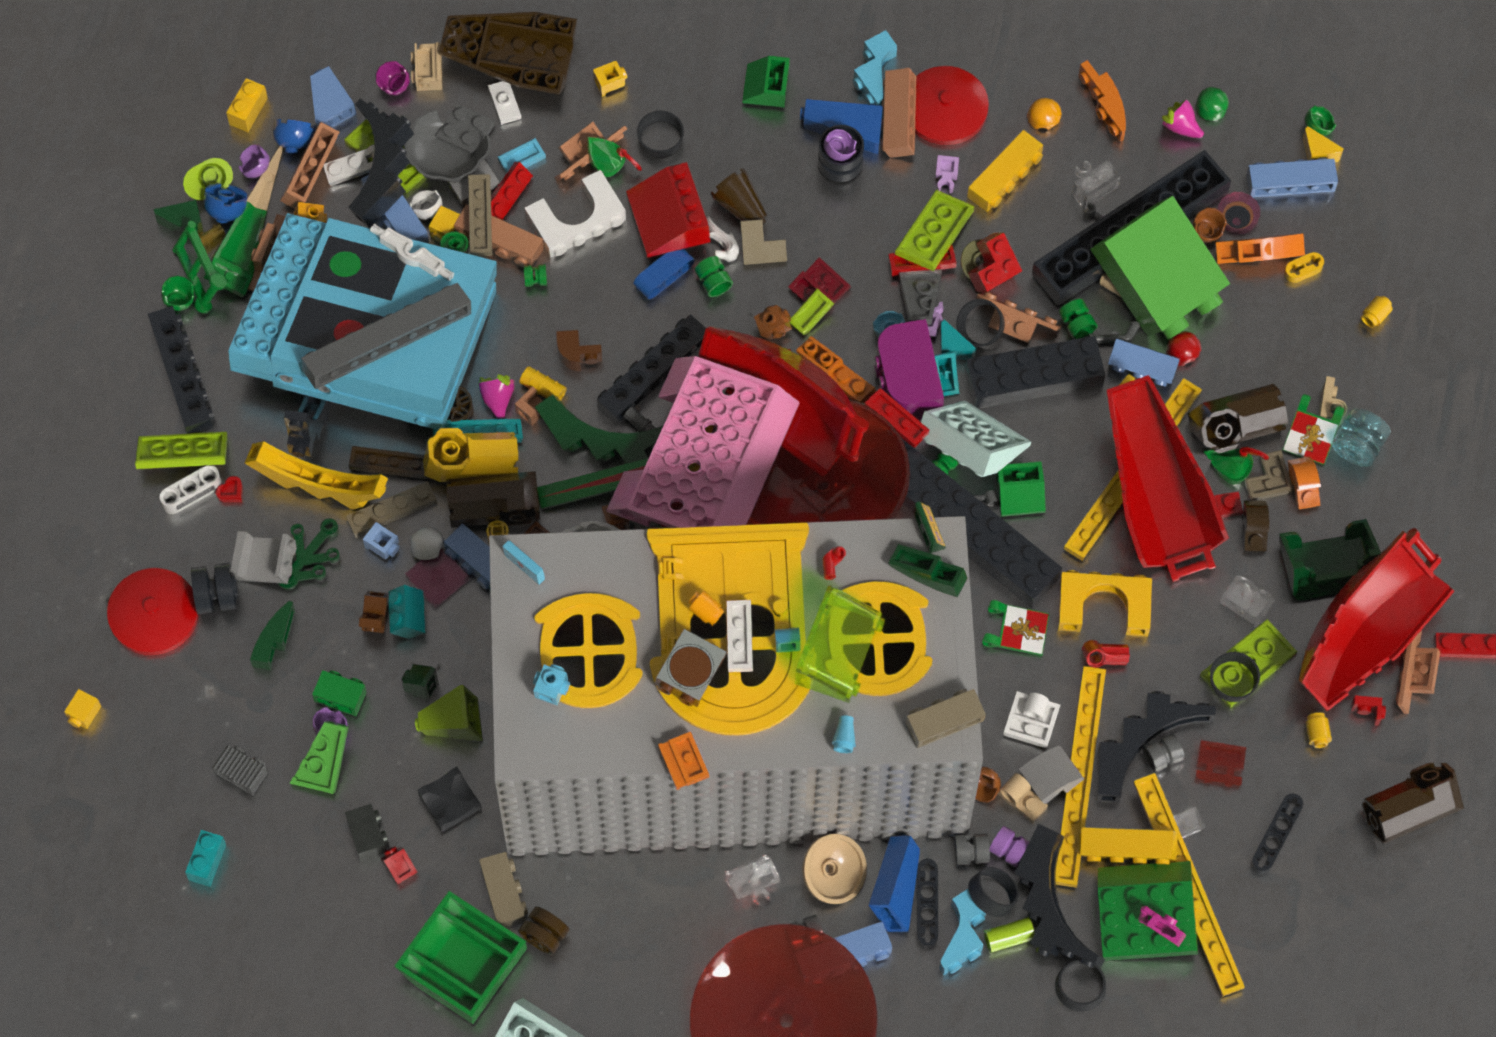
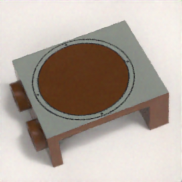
M684 629L656 677L655 685L664 694H673L679 697L680 702L683 704L698 707L705 690L718 667L723 663L727 652Z

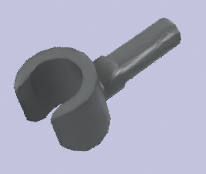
M1087 203L1088 209L1092 211L1089 212L1083 209L1085 218L1089 220L1094 218L1099 220L1103 217L1100 213L1096 212V205L1094 203Z
M989 490L981 495H973L978 500H986L989 507L999 504L997 494L993 490Z

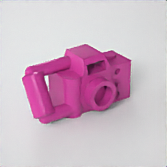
M1148 906L1141 907L1138 917L1139 922L1179 947L1186 934L1176 926L1178 921L1168 914L1161 917Z

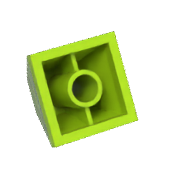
M464 685L457 686L418 712V718H415L417 731H421L425 735L483 741L478 697Z

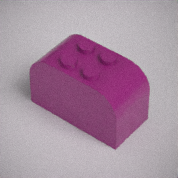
M923 319L899 323L884 329L879 336L874 365L875 377L879 378L880 382L878 389L881 388L916 419L922 420L924 411L943 407L944 395L927 321Z

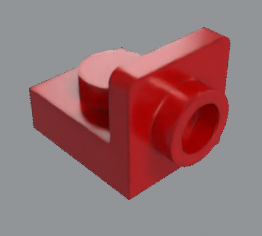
M1355 695L1351 703V711H1357L1361 715L1374 713V725L1378 726L1381 719H1385L1386 706L1382 705L1381 697Z
M393 846L384 852L385 856L381 858V861L386 865L396 884L417 873L404 848Z

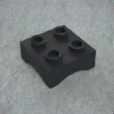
M457 766L441 778L417 790L420 799L441 832L446 831L482 809L481 803L470 789Z

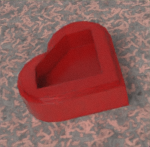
M230 476L226 479L225 484L217 487L216 496L219 501L224 503L242 502L243 486L240 478Z

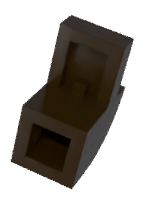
M1244 500L1242 520L1245 527L1244 551H1267L1269 532L1268 504L1266 501Z

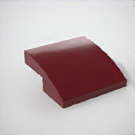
M820 257L806 272L802 271L788 286L804 302L818 289L834 304L851 288L850 284Z

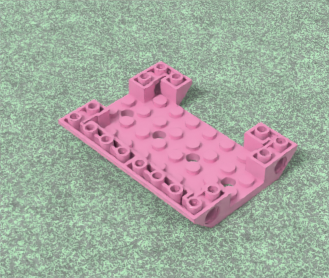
M697 356L675 358L659 394V398L674 404L644 470L625 471L607 508V512L648 527L651 521L669 528L747 525L797 411L799 402L780 386ZM726 387L734 389L732 395H724L722 391ZM709 425H714L718 429L715 433H707L705 428ZM692 463H697L700 465V469L692 472L688 469V466ZM674 502H681L683 507L680 510H673L671 505Z

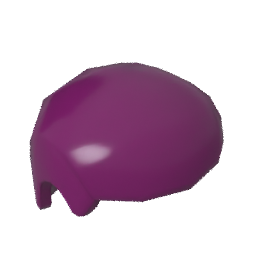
M397 61L385 62L379 66L376 72V84L382 91L391 96L400 95L407 89L410 83L409 73Z

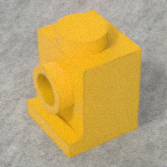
M617 61L593 69V80L602 97L606 96V93L625 86L627 74L624 67H619Z

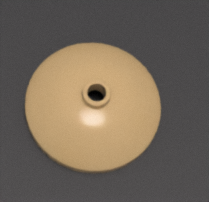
M828 834L818 838L810 845L804 856L802 866L804 882L810 893L822 902L841 904L851 900L860 892L866 879L867 863L862 849L853 839L845 835ZM827 865L830 868L828 873L825 870Z

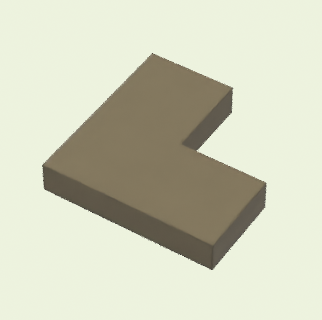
M762 219L740 221L744 265L787 261L786 240L764 241Z
M1281 450L1265 453L1269 456L1268 460H1264L1259 456L1264 475L1244 480L1249 500L1257 501L1293 493L1294 489Z

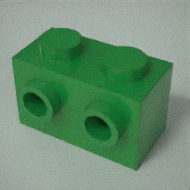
M322 670L312 696L314 702L357 716L367 691L365 684L357 678L347 679L336 671L330 670L327 672Z

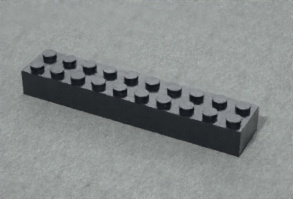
M1203 150L1033 263L1032 275L1059 306L1106 273L1091 251L1092 247L1158 202L1171 196L1175 198L1186 217L1190 219L1226 195L1230 189L1231 179L1206 150Z
M893 430L863 460L862 471L912 512L916 502H921L931 508L934 518L965 516L968 558L1031 609L1060 579L1062 567Z

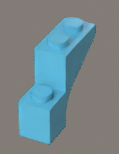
M886 30L864 42L863 56L867 63L854 69L853 84L857 90L862 91L868 105L882 106V68L897 55V45Z
M969 889L952 898L951 907L957 915L959 927L941 959L940 971L943 975L948 972L950 974L955 973L962 967L961 964L968 959L970 962L974 961L981 955L983 949L982 941L970 925L975 927L985 920L986 913L975 905L969 894Z

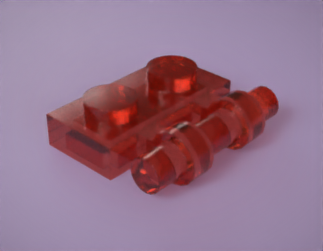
M1201 740L1197 764L1206 766V771L1196 770L1195 779L1204 780V783L1210 784L1211 782L1224 783V786L1232 787V785L1241 786L1242 777L1234 776V770L1243 772L1246 747ZM1213 768L1227 769L1226 774L1213 773Z

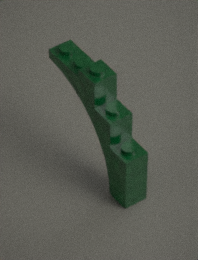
M554 394L535 406L564 451H571L573 453L583 446L581 442L584 441L599 462L602 460L607 462L615 456V451H618L625 464L649 458L647 451L650 450L652 452L664 426L635 433L608 432L581 421Z

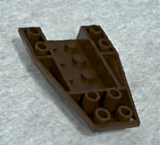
M540 12L447 16L439 55L519 88L560 95L566 84L574 50L577 19Z

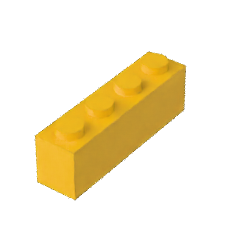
M1023 130L968 187L967 197L986 212L992 207H997L1002 200V196L1013 190L1016 185L1015 182L1019 178L1023 179L1028 174L1029 168L1033 164H1038L1042 159L1043 144Z
M1082 828L1080 855L1087 857L1089 862H1101V858H1110L1112 863H1124V859H1133V863L1147 864V860H1156V864L1169 865L1170 861L1177 860L1178 833L1166 830Z

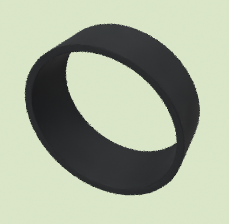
M662 110L653 111L646 114L640 120L637 127V136L641 147L646 153L654 157H667L679 149L684 136V127L681 120L675 114ZM654 122H668L678 130L680 140L675 146L667 150H654L647 147L641 140L644 129Z
M974 299L966 303L959 311L956 327L957 331L973 346H988L995 343L1003 334L1005 320L1001 310L994 303L986 299ZM989 305L998 311L1000 317L999 330L992 340L979 344L968 336L965 327L966 319L975 307Z
M1240 652L1222 654L1211 666L1210 681L1212 689L1223 700L1229 702L1243 701L1259 685V668L1255 661L1246 654ZM1226 662H1239L1245 665L1253 675L1254 683L1251 692L1240 697H1233L1222 693L1213 681L1215 670Z
M984 868L969 881L968 889L973 902L980 910L990 916H1006L1018 900L1019 892L1016 883L1006 872L999 868ZM981 876H988L998 881L1007 891L1010 904H1000L992 900L982 887Z
M1081 959L1074 960L1065 965L1058 973L1055 981L1056 994L1059 1000L1069 1009L1089 1011L1097 1007L1105 997V976L1100 967L1094 964L1093 968L1099 972L1103 979L1101 993L1090 1002L1081 1003L1073 1001L1064 993L1061 986V977L1067 967L1074 964H1082L1080 963Z

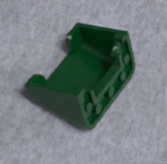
M1367 519L1349 523L1345 527L1344 536L1302 543L1301 536L1297 532L1279 534V543L1291 591L1298 600L1337 595L1361 568L1381 554Z

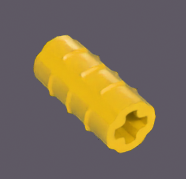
M530 366L524 370L519 380L520 384L527 387L528 390L534 387L537 394L546 399L554 394L561 401L567 391L566 386Z

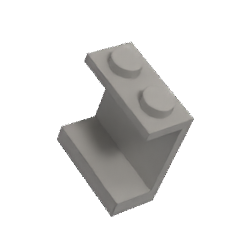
M238 531L230 575L235 574L236 579L239 581L288 584L289 576L292 574L291 563L296 552V541L288 534H282V539L252 537L245 531Z

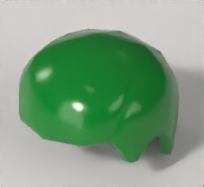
M1216 87L1203 89L1199 93L1195 105L1198 115L1210 121L1223 118L1229 105L1226 92Z
M1313 106L1304 117V126L1312 128L1324 137L1331 134L1336 127L1332 114L1322 106Z
M177 275L169 277L162 286L161 297L163 304L166 307L173 306L175 311L188 309L194 299L193 283L186 277Z

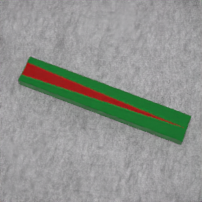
M649 458L539 486L537 488L541 509L544 510L613 492L616 490L625 471L644 470Z

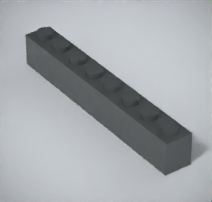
M458 283L446 286L433 295H427L422 300L406 305L403 309L393 314H388L381 320L369 323L356 332L348 333L335 342H329L324 347L307 353L304 357H301L302 371L313 387L318 389L471 315V300Z

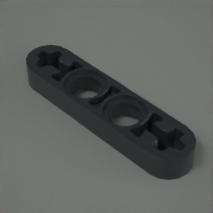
M1298 794L1286 795L1252 858L1251 867L1256 873L1266 874L1271 870L1303 808V800ZM1293 800L1296 802V807L1292 809L1289 815L1286 811L1288 810L1289 803ZM1278 819H1285L1289 827L1284 830L1279 829L1276 821ZM1274 838L1278 841L1279 846L1271 849L1266 845V840ZM1264 853L1269 854L1265 862L1266 865L1259 867L1257 860L1260 861Z
M926 858L919 862L917 869V942L922 948L930 949L936 945L938 940V866L934 860ZM925 865H929V868L934 870L930 871L929 881H925V871L921 870L925 868ZM924 887H930L933 889L934 895L930 898H925L922 896L921 890ZM924 909H930L933 911L934 917L931 920H924L921 917V912ZM926 926H930V936L934 937L930 939V942H926L925 938H921V936L925 935Z

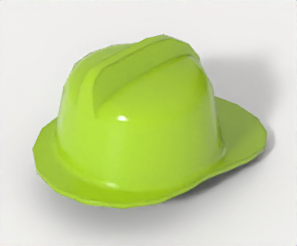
M221 158L208 159L186 172L183 179L184 190L189 197L195 200H204L207 186L221 184V188L226 189L229 187L233 180L232 168L227 161Z

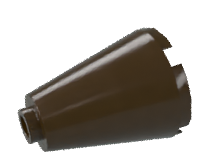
M744 168L739 169L742 173L737 175L734 172L716 186L718 191L715 194L713 191L710 193V196L740 221L762 219L763 225L767 222L765 220L767 213Z

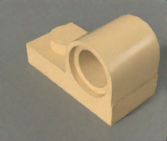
M1326 376L1318 416L1332 420L1333 414L1331 411H1335L1337 406L1343 407L1345 410L1339 424L1340 426L1348 411L1347 405L1342 400L1336 399L1338 386H1334L1335 378Z
M1015 773L998 793L1001 798L1032 824L1048 808V804H1044L1031 791L1028 781L1018 773Z

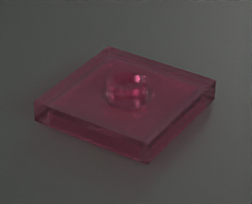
M442 548L439 551L438 557L421 560L405 573L407 579L417 589L424 591V596L434 607L469 579L468 575Z

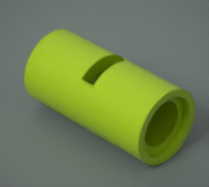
M1029 917L984 930L985 941L990 953L1029 942L1035 934Z

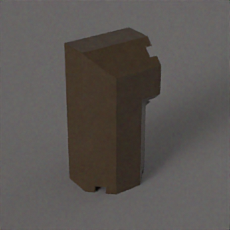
M1275 384L1266 385L1201 403L1188 413L1190 430L1205 446L1210 447L1217 453H1223L1236 449L1239 445L1238 442L1286 430L1285 425L1288 424L1286 405L1284 400L1280 401L1278 399V396L1281 395L1280 389Z
M536 471L446 480L451 528L459 527L462 523L465 526L490 524L497 520L504 521L508 527H517L532 524V519L535 517L536 521L540 520Z
M1426 763L1412 769L1410 779L1407 777L1406 781L1364 798L1365 802H1362L1361 805L1368 826L1372 824L1375 828L1372 833L1379 842L1385 844L1464 809L1456 773L1450 765L1440 763L1441 767H1435L1434 763Z

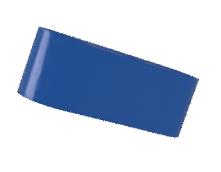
M685 249L665 253L635 278L633 284L650 300L693 266L695 260Z

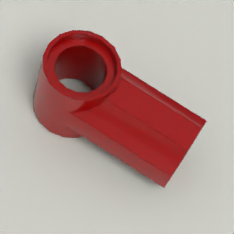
M1089 640L1082 646V654L1091 667L1097 668L1103 664L1127 665L1129 662L1130 654L1127 644H1100L1096 640ZM1098 651L1096 655L1090 656L1093 652Z

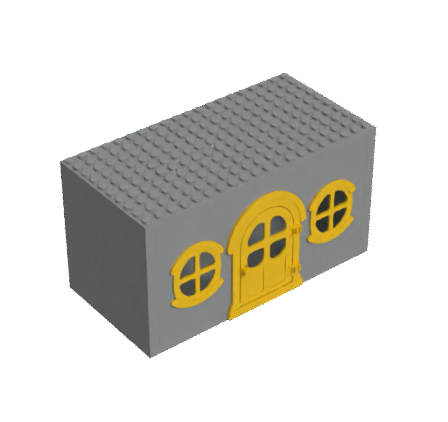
M965 516L935 518L946 548L931 553L941 556L942 561L964 568L968 579L958 598L925 586L889 566L888 562L898 544L930 553L915 518L489 536L495 784L507 853H512L514 856H523L529 852H535L537 855H546L553 851H558L560 854H569L576 850H581L583 853H592L600 849H604L606 852H615L623 848H627L629 851H639L641 848L651 847L652 850H662L670 846H674L675 849H685L688 846L697 845L698 848H708L711 845L720 844L721 847H731L734 844L741 843L744 846H754L757 843L765 842L767 845H778L780 842L788 841L791 844H801L803 841L814 842L828 834H841L851 839H859L860 841H870L873 838L890 840V836L902 835L911 836L913 839H916L919 836L939 838L942 835L954 837L955 835L968 834L983 763L980 723L920 748L916 747L905 723L909 712L913 709L932 706L931 703L935 700L952 698L954 693L962 689H967V691L974 689L978 696ZM507 541H511L543 569L545 580L540 585L505 556L502 546ZM842 546L846 550V556L835 566L836 578L832 580L824 579L822 558L832 548ZM697 591L700 594L705 591L722 605L721 608L725 612L715 624H726V629L727 601L751 600L752 623L774 622L775 629L799 627V651L776 652L775 631L768 637H752V650H773L776 654L775 665L771 673L758 686H746L741 681V672H729L728 684L723 688H714L708 685L700 700V704L698 707H695L694 705L687 706L680 702L679 697L673 694H664L655 685L656 677L683 630L691 632L690 625L710 624H706L689 610L691 604L688 602ZM907 616L913 626V631L910 633L885 634L881 629V617ZM872 618L873 632L869 635H843L841 629L845 619ZM619 628L624 637V643L621 645L596 646L592 641V629ZM584 630V644L582 646L554 647L552 641L556 631ZM727 634L724 638L704 639L726 651L728 656ZM912 642L914 644V651L906 666L896 674H885L883 645L885 643ZM849 644H872L874 646L876 673L873 676H867L857 671L846 659L842 647ZM607 654L624 655L623 667L616 678L603 687H596L594 685L593 671L594 656ZM558 656H583L585 659L584 687L576 688L570 685L567 694L561 696L558 706L535 698L533 680L536 672L541 671L543 665L551 666L553 659ZM840 716H851L854 718L856 747L853 748L852 753H839L833 750L832 740ZM691 731L709 772V778L676 790L658 744H663L670 739Z

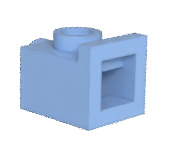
M377 522L363 538L364 547L385 560L389 555L391 557L395 556L400 547L398 545V536Z

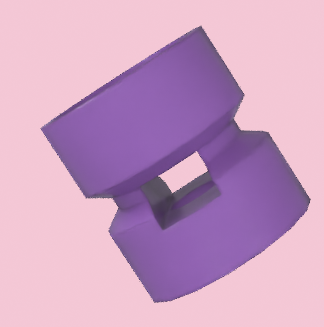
M1003 826L989 849L991 853L999 858L1004 856L1005 862L1017 868L1030 841L1022 836L1015 837L1014 831Z

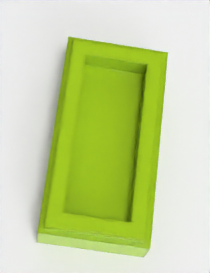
M816 289L791 317L790 324L806 336L834 303L820 290Z

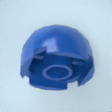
M274 119L273 137L279 146L285 148V152L298 154V150L306 149L316 130V125L311 126V123L289 119H287L286 123H281V119Z
M221 184L209 185L206 187L204 194L205 210L219 223L233 221L244 213L248 198L247 193L233 185H229L226 189L221 188Z

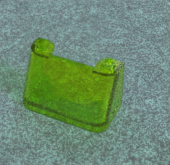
M828 586L799 659L795 684L850 703L852 696L857 697L861 686V683L857 682L858 675L872 638L876 632L881 633L885 619L882 618V612L838 588Z

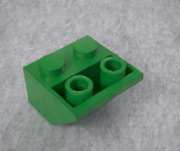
M766 56L748 63L742 103L785 108L790 58Z
M1042 461L1007 464L996 473L1001 517L1046 512Z

